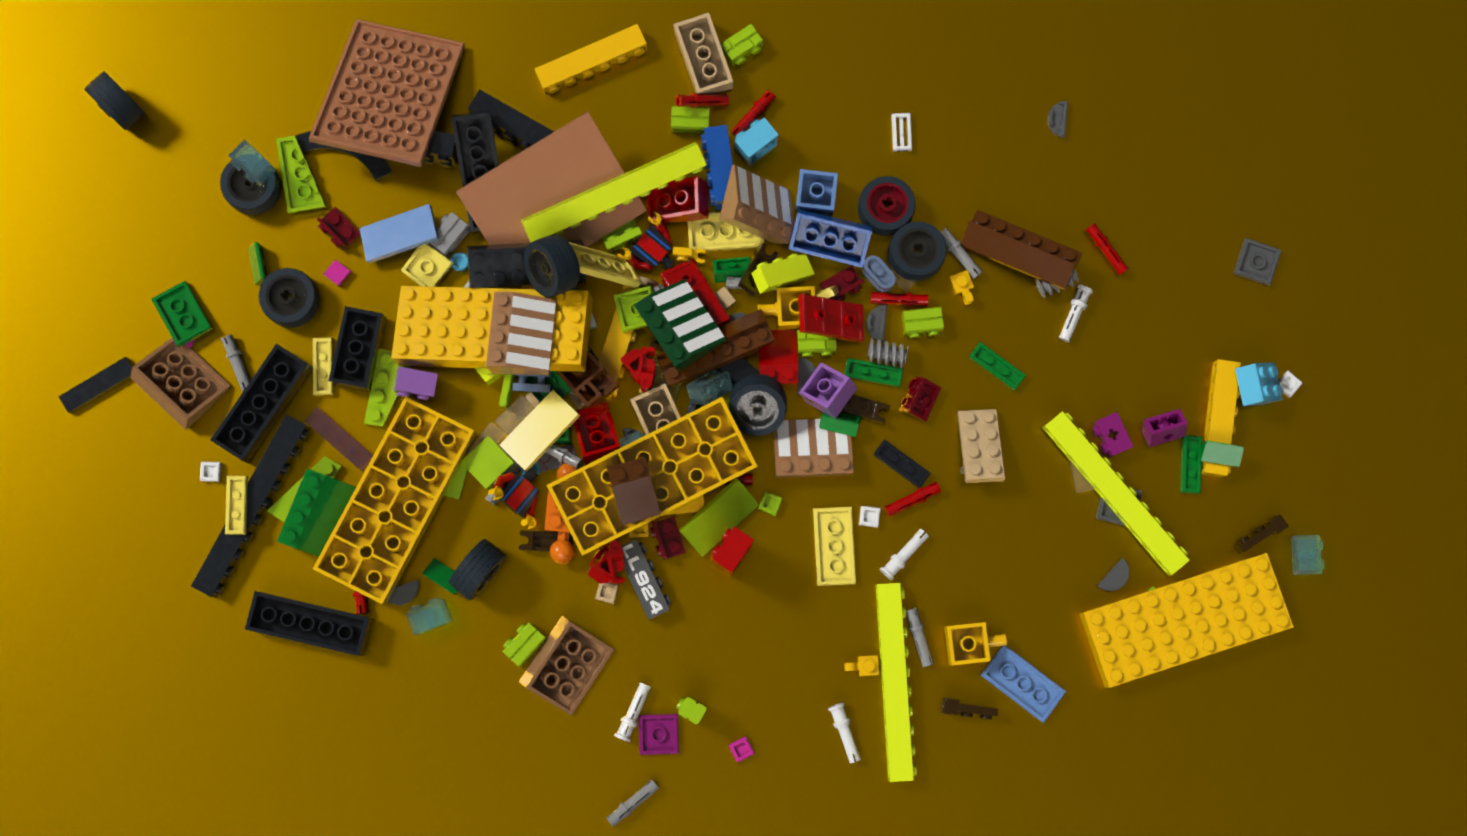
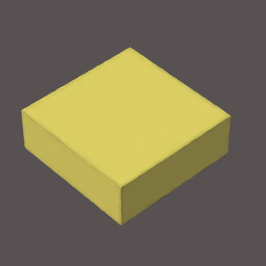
M834 285L819 291L816 296L828 299L835 296L839 291L837 286Z

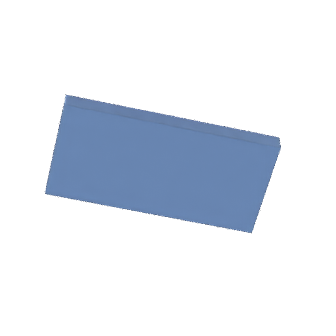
M430 204L360 228L365 258L369 264L439 240Z
M1007 646L999 648L980 674V676L1042 723L1045 722L1066 693L1064 689Z

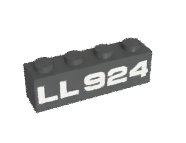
M637 539L621 546L625 565L624 569L648 619L651 620L669 611V606L672 604L668 595L663 596L660 588L663 585L659 576L655 578L652 573L655 568L651 560H646L644 553L647 551L643 543H638Z

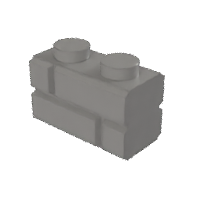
M453 212L450 215L446 214L441 219V225L437 229L439 240L429 243L447 258L470 231V226Z

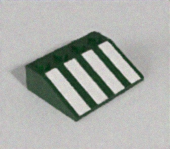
M686 279L651 293L634 304L636 310L678 373L727 341Z

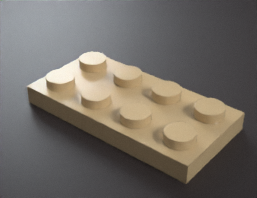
M996 409L958 411L965 483L1004 481L1005 474Z

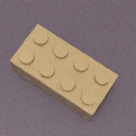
M706 13L673 24L674 33L695 93L698 95L717 94L733 89V79L710 14Z
M666 384L630 399L645 435L681 418Z

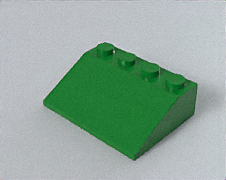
M307 468L277 542L320 556L356 487Z

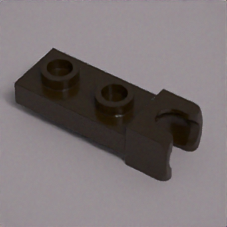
M765 243L757 247L738 283L739 287L752 296L757 293L758 288L751 273L757 269L758 264L763 262L770 264L778 256L776 251L772 255H767L765 251L767 245Z
M853 394L841 412L860 416L874 423L885 425V418L880 417L879 412H888L890 405Z
M1280 514L1275 515L1264 523L1265 527L1261 525L1254 529L1253 532L1255 534L1250 537L1246 535L1238 540L1239 544L1234 547L1238 554L1246 552L1269 535L1279 534L1289 526Z
M520 530V535L526 536L529 541L527 544L520 545L519 550L550 552L551 545L557 541L558 532ZM570 533L569 542L573 545V537Z
M943 698L941 713L958 715V712H961V716L973 717L974 713L981 714L980 718L990 720H992V716H998V708L959 704V700Z

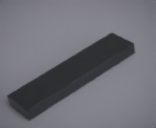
M124 357L58 397L67 412L72 413L131 378L133 366L129 359Z

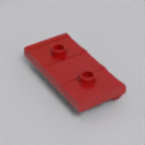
M693 258L660 273L661 281L665 287L686 279L718 327L730 322V317L725 312Z
M803 293L799 294V326L801 333L859 343L864 341V312L862 304Z

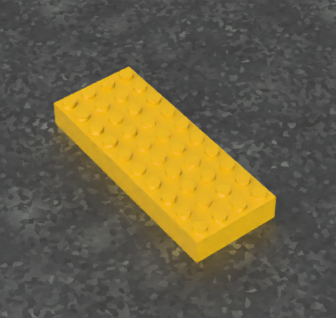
M401 286L391 359L398 366L488 369L486 362L494 292H516L557 300L550 371L585 372L593 298L589 291L570 290L557 296L545 297L535 289Z
M405 396L317 559L313 570L386 606L461 464L460 462L464 459L476 436L475 431Z
M723 397L548 484L547 488L583 556L758 466ZM645 457L661 515L622 526L606 468Z
M1267 553L1079 613L1105 688H1111L1293 628Z

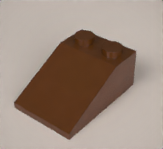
M645 457L606 468L622 526L661 515Z

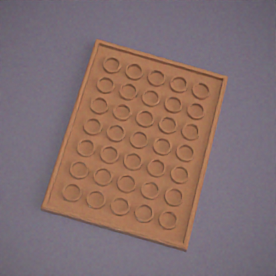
M356 19L310 133L309 142L422 167L462 57L465 43Z
M587 111L460 188L456 193L489 245L531 243L521 219L624 174V171ZM637 196L629 204L623 205L621 203L615 206L616 209L606 213L603 211L593 220L588 221V219L581 221V225L571 229L568 227L563 229L564 232L560 236L567 241L582 240L584 246L588 247L647 210L639 196Z

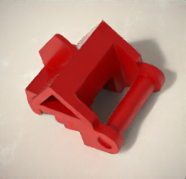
M641 347V350L632 349L621 357V362L624 364L627 372L641 386L642 393L652 390L656 363H654V359L647 358L648 356L654 357L656 355L655 348Z
M612 540L603 545L602 549L597 551L589 563L591 568L587 575L600 584L625 582V578L616 576V572L623 571V567H625L621 544L617 540Z

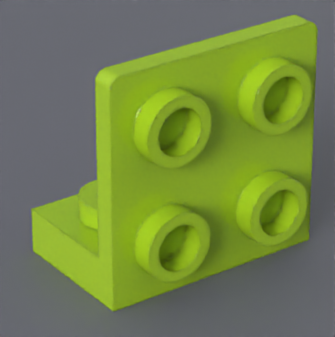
M632 219L602 237L608 253H613L622 247L638 241L642 236V232L637 226L635 219Z

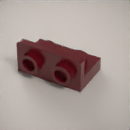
M336 207L322 219L320 217L317 218V221L320 223L318 227L325 235L329 232L333 237L330 240L337 248L342 246L346 250L361 237V233Z
M850 265L821 282L819 286L822 290L834 285L837 286L839 292L828 299L843 301L846 299L845 296L851 292L855 294L862 290L861 286H863L864 280L860 279L854 267Z
M914 377L909 383L906 396L901 401L899 411L908 413L926 422L941 387L924 377Z
M674 516L652 522L653 527H650L653 539L657 538L659 545L655 547L659 557L663 556V559L667 560L686 553Z

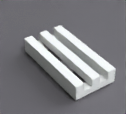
M911 113L892 114L893 152L912 151ZM896 118H899L900 146H897ZM903 118H906L908 146H904Z

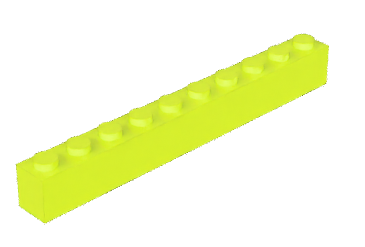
M694 142L523 218L521 222L530 242L550 235H560L564 232L563 229L568 227L571 229L581 225V221L588 219V221L593 220L603 211L606 213L616 209L615 206L621 203L626 205L633 202V198L639 195L640 197L649 195L652 189L665 188L670 181L675 180L677 182L686 178L685 175L688 173H698L703 170L702 167L706 166L698 144Z
M1063 411L1042 427L1043 430L1125 524L1168 576L1173 575L1190 561L1186 557L1188 553L1184 548L1178 547L1174 543L1175 538L1173 535L1163 530L1161 521L1157 517H1152L1148 512L1150 511L1149 507L1143 501L1140 503L1136 498V492L1123 483L1125 480L1121 474L1115 473L1111 469L1112 464L1109 460L1099 455L1097 446L1093 442H1088L1085 438L1087 436L1080 427L1077 429L1073 424V418Z
M900 583L876 584L888 781H914L913 776L917 775L916 764H912V756H915V745L911 744V736H914L913 724H910L909 719L913 712L912 704L908 705V697H911V686L907 685V677H910L909 665H906L905 657L909 656L908 645H904V638H907V627L903 626V618H906L905 606L902 607L901 599L905 598L904 587H901Z

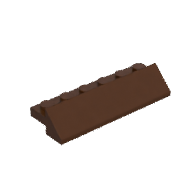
M977 210L972 221H969L961 246L969 251L1063 290H1066L1073 277L1074 270L1082 257V252Z
M757 310L718 327L727 341L679 373L664 351L656 354L669 388L686 380L688 382L704 374L756 353L758 349L775 342L762 310Z
M589 350L587 351L585 372L555 371L587 408L606 402L605 399L620 387Z

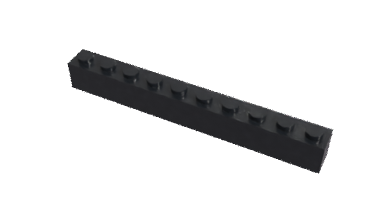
M285 415L248 482L246 535H226L224 525L191 587L214 598L222 594L225 589L224 583L226 579L230 578L234 573L235 568L233 567L236 561L242 558L246 543L249 544L253 538V530L262 522L264 510L270 507L274 492H278L282 485L280 481L284 475L289 473L291 461L299 455L301 450L299 447L302 441L307 440L310 434L309 426Z

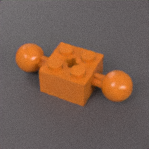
M566 463L562 464L557 470V479L576 471L575 467ZM548 491L544 531L558 532L557 541L550 547V556L554 562L566 564L572 560L575 551L573 545L569 542L570 531L552 495Z

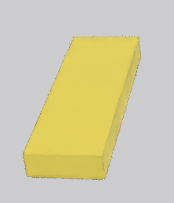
M332 337L313 338L314 396L334 395V384L328 381L333 362Z
M227 476L226 535H246L248 476Z

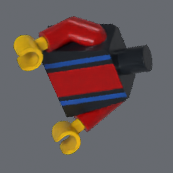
M654 212L656 214L654 221L648 216V221L655 224V227L651 225L630 250L622 247L621 249L625 251L624 256L617 254L618 258L626 259V262L635 269L657 270L660 265H663L668 270L676 263L669 257L673 244L670 232L663 221H661V215L657 212Z
M529 469L523 476L515 471L498 476L493 489L488 490L489 495L494 494L493 500L499 499L515 514L522 518L525 517L526 519L521 521L522 526L529 524L528 529L534 528L537 523L534 514L539 490L532 483L538 477V474Z

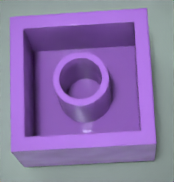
M820 363L799 394L808 404L836 419L857 390V387L850 377Z
M398 367L393 392H397L396 396L409 397V395H415L417 400L427 401L429 398L434 397L438 374Z

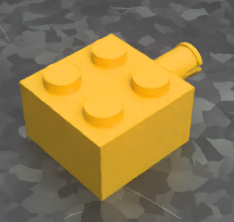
M815 286L776 288L775 304H758V310L761 309L764 316L775 315L777 317L778 330L800 329L799 294L815 296Z
M986 622L944 627L949 666L989 662L990 647L1007 646L1005 634L988 636Z

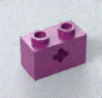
M1177 409L1144 419L1142 434L1149 447L1185 437L1188 423L1181 410Z
M1117 412L1093 423V432L1096 437L1100 438L1102 443L1100 445L1105 455H1108V458L1133 447ZM1114 433L1115 436L1113 438H1108V434Z

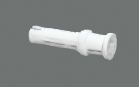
M1077 285V293L1074 299L1071 300L1072 307L1059 336V339L1063 341H1071L1080 315L1088 306L1086 303L1090 294H1093L1094 290L1085 285Z
M919 529L897 555H892L890 557L891 560L885 567L879 569L889 580H894V575L900 569L905 568V562L929 538L927 533L920 538L925 532L924 530Z
M639 683L626 716L621 718L622 723L618 732L614 734L615 737L630 743V736L634 727L638 725L636 720L651 689L650 686Z
M843 702L829 707L828 711L832 713L835 722L833 724L834 727L839 730L849 763H854L853 754L856 761H860L861 757L849 727L851 720L847 718L844 710L845 703Z

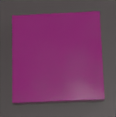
M678 714L639 715L640 755L679 754Z

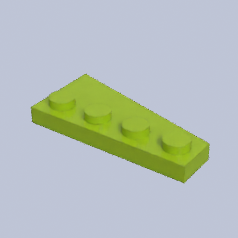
M297 137L277 138L276 143L288 213L293 214L327 208Z
M379 349L364 420L366 425L385 427L398 397L396 396L397 392H393L396 370L398 367L412 368V366H398L391 359L392 351Z
M324 456L312 470L336 478L342 466ZM303 477L273 504L267 512L285 522Z

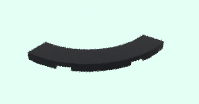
M311 131L296 135L303 154L325 149L337 150L361 161L369 169L375 181L393 174L388 163L383 158L309 142Z

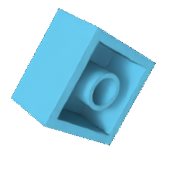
M765 117L761 120H755L750 125V129L746 132L744 130L735 137L734 151L747 167H750L778 145L779 134Z
M1254 363L1235 369L1243 406L1264 405L1283 400L1282 387L1279 385L1278 369L1275 363Z

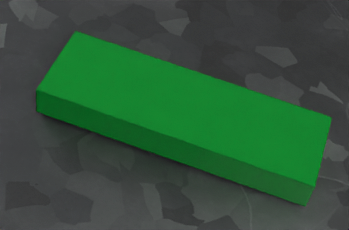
M982 342L978 343L968 357L1013 391L1017 389L1026 376Z
M847 358L844 375L851 379L900 388L904 368Z
M1185 435V437H1182L1180 493H1201L1202 461H1200L1202 436Z

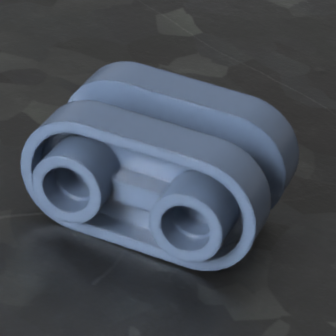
M872 255L865 259L862 268L863 275L877 291L881 293L889 292L895 284L896 278L894 273L878 256Z
M551 371L549 375L513 374L519 376V383H513L512 391L550 393L551 385H545V377H551ZM527 376L537 377V384H526Z

